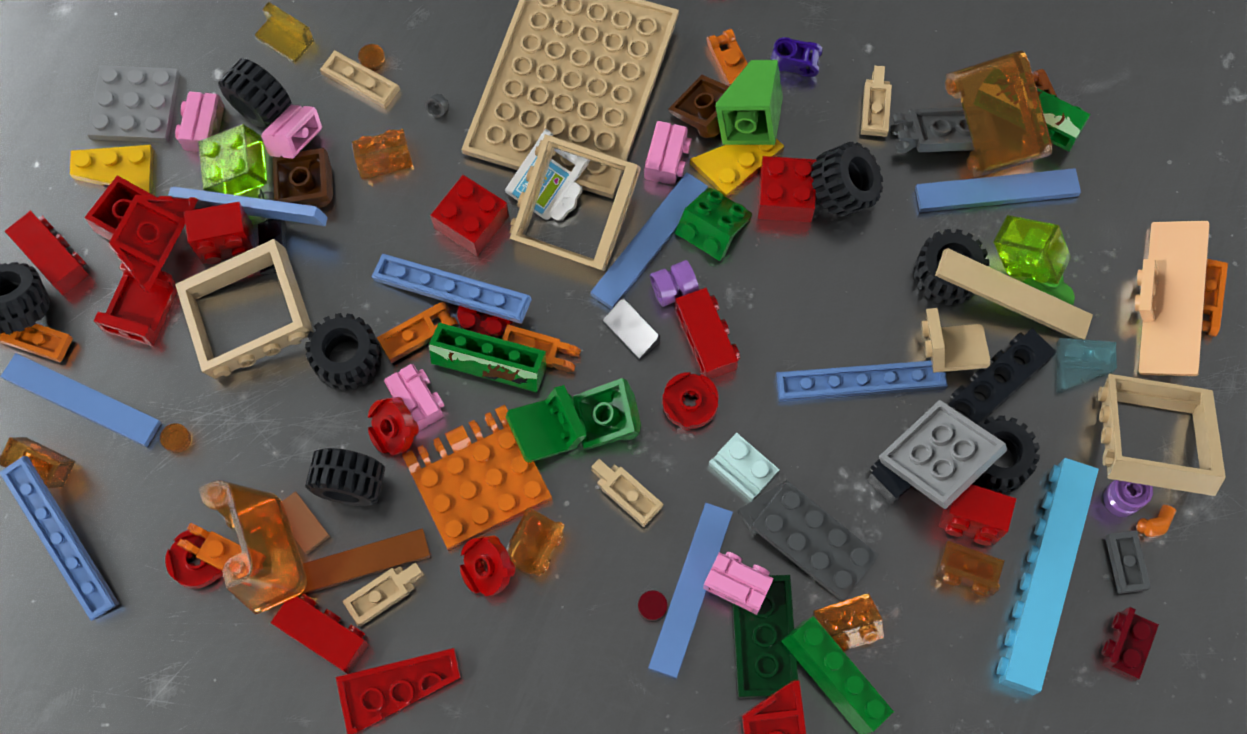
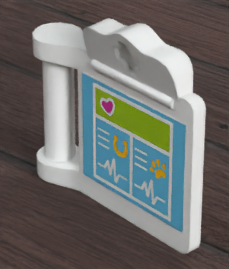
M547 129L541 134L533 149L505 189V192L517 201L520 194L525 192L529 182L526 181V176L530 166L535 165L537 159L535 155L536 146H539L540 140H543L545 134L553 136V133ZM555 149V152L573 163L575 167L570 172L551 159L533 212L545 220H549L552 217L556 221H563L566 215L577 206V199L582 194L583 189L575 181L586 169L590 160Z

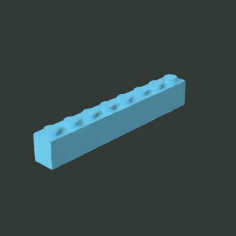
M1064 458L1058 465H1053L1049 481L1052 482L1050 492L1047 491L1042 501L1041 507L1045 508L1043 519L1039 518L1035 527L1034 534L1038 535L1036 545L1031 546L1027 556V562L1031 564L1028 573L1025 572L1020 582V589L1023 590L1021 601L1017 600L1013 608L1012 617L1016 618L1013 629L1009 628L1004 645L1008 646L1006 657L1002 656L998 664L997 674L1001 675L998 684L1033 696L1042 690L1098 468Z

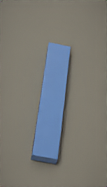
M1076 168L916 184L915 187L919 213L1079 197L1081 194Z
M686 172L590 292L591 296L612 310L675 233L684 209L702 192L706 191L708 186Z
M174 186L170 187L168 194L172 198L189 199V197H195L199 199L195 208H207L240 202L246 214L250 216L326 226L328 219L316 206Z
M383 253L372 274V278L376 282L522 324L532 301L530 295Z
M17 353L14 354L0 376L2 379L145 447H148L162 424L158 419Z
M931 361L776 372L779 402L942 390L948 387L946 372L933 373Z
M23 456L0 471L1 477L91 621L95 620L118 605L119 602L29 457Z
M705 502L648 667L649 670L677 679L706 594L703 586L720 552L733 514L732 511Z

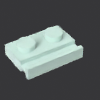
M738 433L709 461L710 467L751 502L773 480L780 470Z

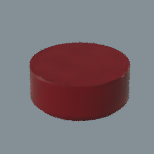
M647 591L642 594L638 601V611L647 621H658L667 612V600L658 591Z

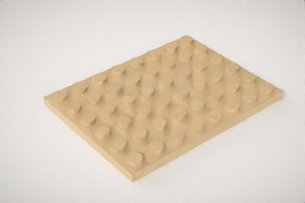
M519 0L462 146V153L518 170L541 134L547 129L553 133L552 137L627 161L676 25L679 10L646 0ZM553 152L551 159L572 172L575 165L557 152ZM590 160L586 169L575 182L583 190L614 199L623 171Z

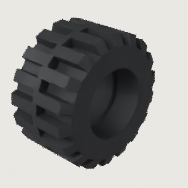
M244 58L239 59L218 82L223 96L241 115L257 126L266 129L292 105L291 99L284 87L268 71L255 62Z
M847 142L823 152L816 158L817 161L812 166L814 171L811 172V178H813L812 186L816 190L815 195L817 199L821 200V205L824 208H828L831 214H836L839 217L848 216L872 207L879 201L880 193L883 191V186L881 185L883 176L880 174L881 168L877 164L875 156L870 154V150L867 147L863 148L862 144L858 142Z
M945 229L943 234L938 231L933 234L932 238L929 237L925 241L914 265V270H916L914 278L919 280L917 285L919 290H926L924 295L928 299L933 296L936 298L934 301L940 304L941 300H943L946 305H952L956 301L958 305L963 303L965 299L969 300L974 296V293L935 276L938 268L937 261L941 259L943 251L948 248L989 266V259H985L988 255L986 248L981 249L980 247L983 243L979 239L974 241L972 239L974 235L969 232L966 236L962 234L963 230L956 229L955 233H952L951 229Z
M11 262L10 264H0V334L3 332L12 334L14 331L20 332L25 330L24 328L35 325L36 321L44 317L43 313L48 311V305L50 304V299L38 272L34 267H29L26 263L18 264V262Z
M341 313L335 314L333 319H330L329 316L323 318L325 322L322 325L319 322L314 325L316 331H310L308 334L311 342H306L305 344L308 352L306 357L313 371L323 383H327L333 389L338 385L340 390H347V386H351L353 390L358 388L357 384L360 382L365 385L369 382L367 377L369 375L374 377L377 373L374 367H379L381 363L379 358L381 356V349L369 324H365L364 320L360 317L355 320L353 314L347 313L346 317H343ZM342 342L358 344V350L351 359L345 362L329 360L331 351Z
M999 415L996 420L993 416L988 417L984 423L980 421L977 424L1006 443V447L1013 456L1012 467L1003 468L992 464L975 480L978 483L977 486L987 487L995 492L999 490V493L1006 494L1009 490L1014 491L1018 489L1034 473L1037 468L1036 464L1040 459V455L1036 454L1040 447L1039 443H1033L1036 436L1033 431L1031 433L1026 431L1028 428L1026 424L1022 423L1020 426L1016 424L1018 419L1011 417L1007 421L1005 416Z
M337 448L319 449L313 452L305 488L314 495L329 501L354 506L373 505L378 502L385 466L378 460L362 453Z

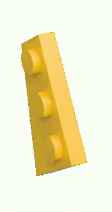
M777 138L775 145H723L691 158L689 164L716 190L728 198L760 171L762 156L777 157L784 151V145Z
M151 145L72 150L70 156V176L75 180L104 186L110 185L118 175L153 195L154 149Z

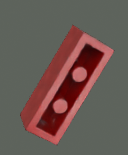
M30 210L4 232L64 296L89 276L83 268L87 263L76 251L70 254L66 250L70 245L59 233L54 236L50 232L54 227L43 215L37 218Z
M706 287L675 298V311L702 375L711 380L737 370L740 353L736 344H731L727 335H730V331L725 319L720 320L717 313L719 305L714 295L710 296Z
M291 592L270 623L343 672L350 674L369 646L363 639L365 633L353 625H350L348 629L339 624L341 618L328 609L322 613L315 608L317 602L304 593L299 598Z

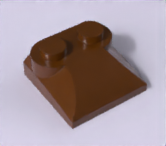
M701 75L671 105L668 111L680 120L695 127L701 137H714L720 133L715 107L716 102L729 86Z
M325 148L299 152L293 159L283 158L282 156L272 157L274 201L302 205L311 204L316 207H324L330 203L333 198L332 167Z

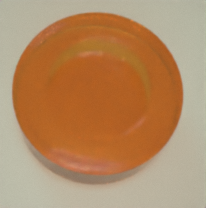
M368 44L360 49L358 59L361 65L372 71H377L383 67L385 55L380 46Z
M173 423L162 430L160 442L167 451L180 453L189 447L191 434L183 425Z

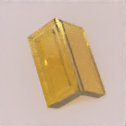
M268 2L262 9L267 21L255 33L256 39L295 63L314 42L308 26Z

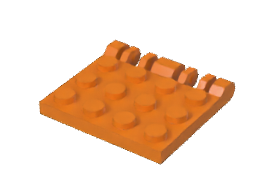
M505 404L494 409L503 429L499 430L491 412L485 414V421L493 434L483 438L480 432L481 429L475 420L468 422L477 440L475 443H471L463 425L445 433L453 451L450 455H447L439 437L433 439V444L442 459L431 463L427 449L423 445L417 447L425 463L423 468L420 467L413 450L402 454L448 551L552 500V496L534 461L526 462L522 456L506 419L508 409Z

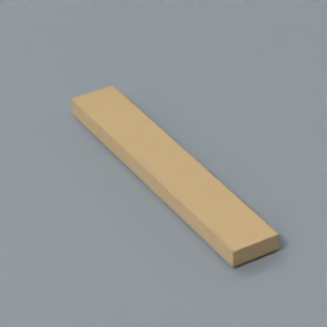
M949 248L943 251L935 276L1078 341L1086 339L1093 314Z

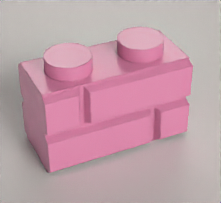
M189 91L187 100L182 102V122L176 126L175 137L184 150L192 152L201 151L203 153L215 152L225 107L218 94H202L201 92Z
M290 105L264 130L261 137L270 156H282L283 158L293 159L322 130V125L317 110L314 107Z
M662 121L656 123L644 168V178L646 180L660 181L663 184L674 186L677 177H683L686 162L682 161L683 153L689 154L692 138H688L687 127L676 124L671 125V123Z
M410 364L398 373L396 372L385 378L384 383L392 397L403 399L413 420L417 422L419 431L443 418L440 408L445 405L437 392L431 394L427 387L431 382L423 369L417 371L414 364Z
M719 552L706 578L703 589L757 615L774 578L770 577V572L761 566L753 565L751 568L741 563L743 559L734 553L726 552L724 555Z

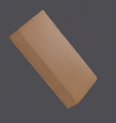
M296 491L272 508L307 555L330 538V535Z

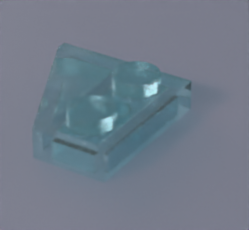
M1059 338L1057 341V392L1067 391L1068 388L1087 383L1098 376H1105L1117 369L1116 342Z

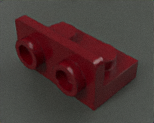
M1128 607L1121 612H1117L1113 619L1111 628L1115 630L1112 639H1107L1103 646L1101 655L1105 656L1102 666L1136 681L1141 677L1159 624L1135 614L1136 609Z

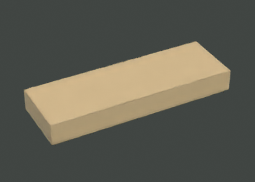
M335 50L320 68L322 75L384 109L389 106L400 91L398 84Z

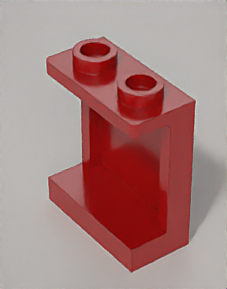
M121 263L119 268L123 272V276L106 313L98 311L94 322L104 332L154 346L177 294L176 283L172 279L173 276L161 270L149 293H147L125 265Z

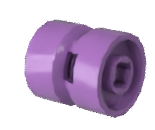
M687 260L672 265L670 271L664 268L650 274L652 288L662 307L675 303V298H678V296H684L699 290L696 276Z
M1114 480L1104 490V505L1111 514L1118 517L1131 516L1151 500L1153 486Z

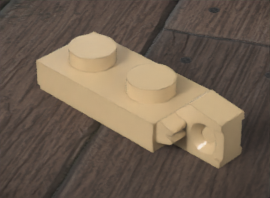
M874 66L872 80L866 79L863 93L861 135L887 137L892 85H890V81H884L885 66Z
M600 459L591 466V471L600 479L597 484L601 487V490L643 527L663 508L664 504L621 466L619 468L614 464L609 468Z
M416 562L405 570L401 566L396 569L391 568L342 602L357 626L361 627L409 595V592L415 589L412 584L423 577L424 573Z

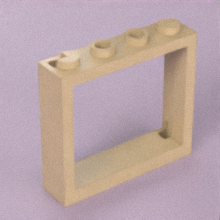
M545 134L543 140H540L539 146H536L535 155L537 159L535 165L530 166L526 181L529 183L526 191L522 192L519 196L517 207L520 209L517 218L514 217L510 223L512 225L509 231L511 233L510 239L606 272L641 168L637 164ZM555 149L624 171L594 259L525 236Z
M275 239L175 284L201 370L214 379L223 375L227 377L238 368L252 366L256 363V360L265 356L276 355L280 353L281 349L289 345L300 344V340L307 338L310 331L314 332L286 248ZM274 264L293 323L214 358L196 299Z
M1109 374L1104 387H1099L1098 401L1102 402L1099 421L1103 422L1101 443L1105 444L1103 466H1107V478L1216 496L1226 476L1213 390ZM1117 402L1192 413L1200 469L1122 456Z

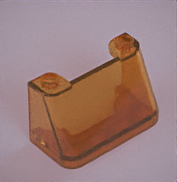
M1022 50L946 74L945 87L947 93L953 95L955 99L960 98L973 142L974 150L970 152L967 165L970 172L974 174V178L1042 159L1052 154L1051 139L1030 63L1025 52Z
M221 480L210 482L198 488L204 505L210 509L217 510L224 517L226 525L230 529L235 527L242 550L241 553L228 559L224 565L223 577L226 588L255 615L301 594L306 588L307 576L287 513L279 497L273 493Z

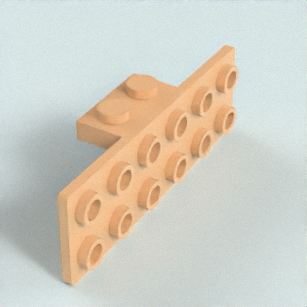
M1208 221L1153 222L1151 224L1148 259H1143V269H1138L1137 284L1141 286L1140 295L1135 296V311L1140 312L1143 321L1138 370L1140 375H1199L1210 229Z

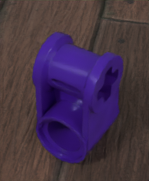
M782 37L775 42L770 60H778L779 71L800 74L804 77H814L819 73L818 60L823 53V48L814 42H804Z

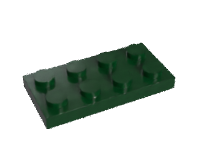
M770 575L774 579L757 615L732 603L738 698L769 697L791 681L798 680L797 659L781 641L794 630L790 575Z

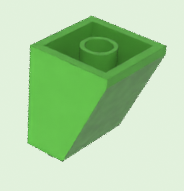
M751 60L716 102L715 107L723 145L776 144L783 101L778 60Z

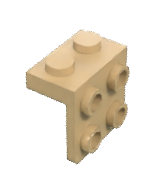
M938 308L926 309V320L921 321L923 338L927 337L928 340L925 341L926 358L931 357L933 373L981 369L990 366V356L982 325L941 327Z

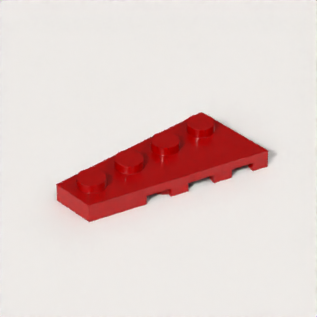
M455 648L335 677L347 734H356L461 678Z

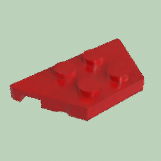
M135 195L108 245L145 292L149 293L185 226L184 212L194 210L199 199L195 197L183 199L172 198V196L151 197L150 195Z
M791 681L742 714L744 734H806L800 681Z

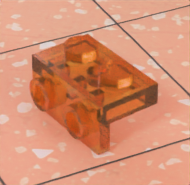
M404 129L388 130L380 135L372 137L363 136L358 140L352 141L354 158L361 179L413 166Z
M527 508L506 548L515 568L528 576L539 577L540 574H543L550 565L551 559L549 556L553 548H556L563 539L564 533L562 531L565 524L554 522L534 509Z
M947 541L936 576L943 578L942 581L948 585L959 587L961 584L972 588L971 592L982 597L993 596L999 591L1000 584L998 582L1005 561Z
M869 593L813 611L814 617L844 652L863 644L873 643L884 637L882 617Z

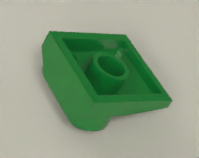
M621 378L573 396L575 410L586 427L587 436L582 441L584 449L595 448L621 439L632 440L639 434L641 421L634 392L626 379Z

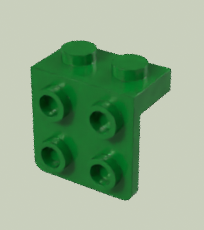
M708 188L684 209L675 234L721 261L725 257L734 235L750 221L752 213L743 205L725 197L720 191Z
M565 385L554 387L546 400L510 409L506 413L508 424L526 462H533L574 450L587 436L585 424L579 418L574 407L573 397L568 394Z

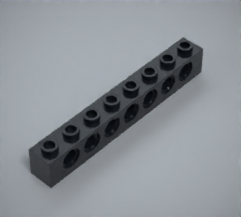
M1033 328L1025 335L1020 332L1010 341L1009 344L1012 347L1006 352L1002 349L990 359L992 365L986 370L984 368L978 369L970 378L972 383L966 388L963 385L958 387L950 396L953 400L947 405L953 409L964 411L967 418L976 424L980 421L984 422L986 418L1040 371L1057 351ZM1014 356L1021 357L1025 364L1017 363ZM994 374L1002 375L1006 382H999ZM974 392H982L986 400H979ZM880 459L869 469L872 473L867 481L890 505H893L912 487L911 484L883 465Z

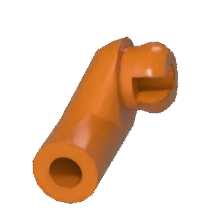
M1162 505L1157 518L1149 520L1146 518L1139 519L1136 526L1137 531L1145 534L1146 537L1165 534L1175 516L1176 509L1169 505Z

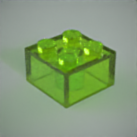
M242 124L198 141L203 190L239 195L267 184L262 137L246 125Z
M1007 215L993 241L1006 272L1017 278L1022 276L1034 279L1040 283L1058 284L1071 259L1060 226L1056 224Z

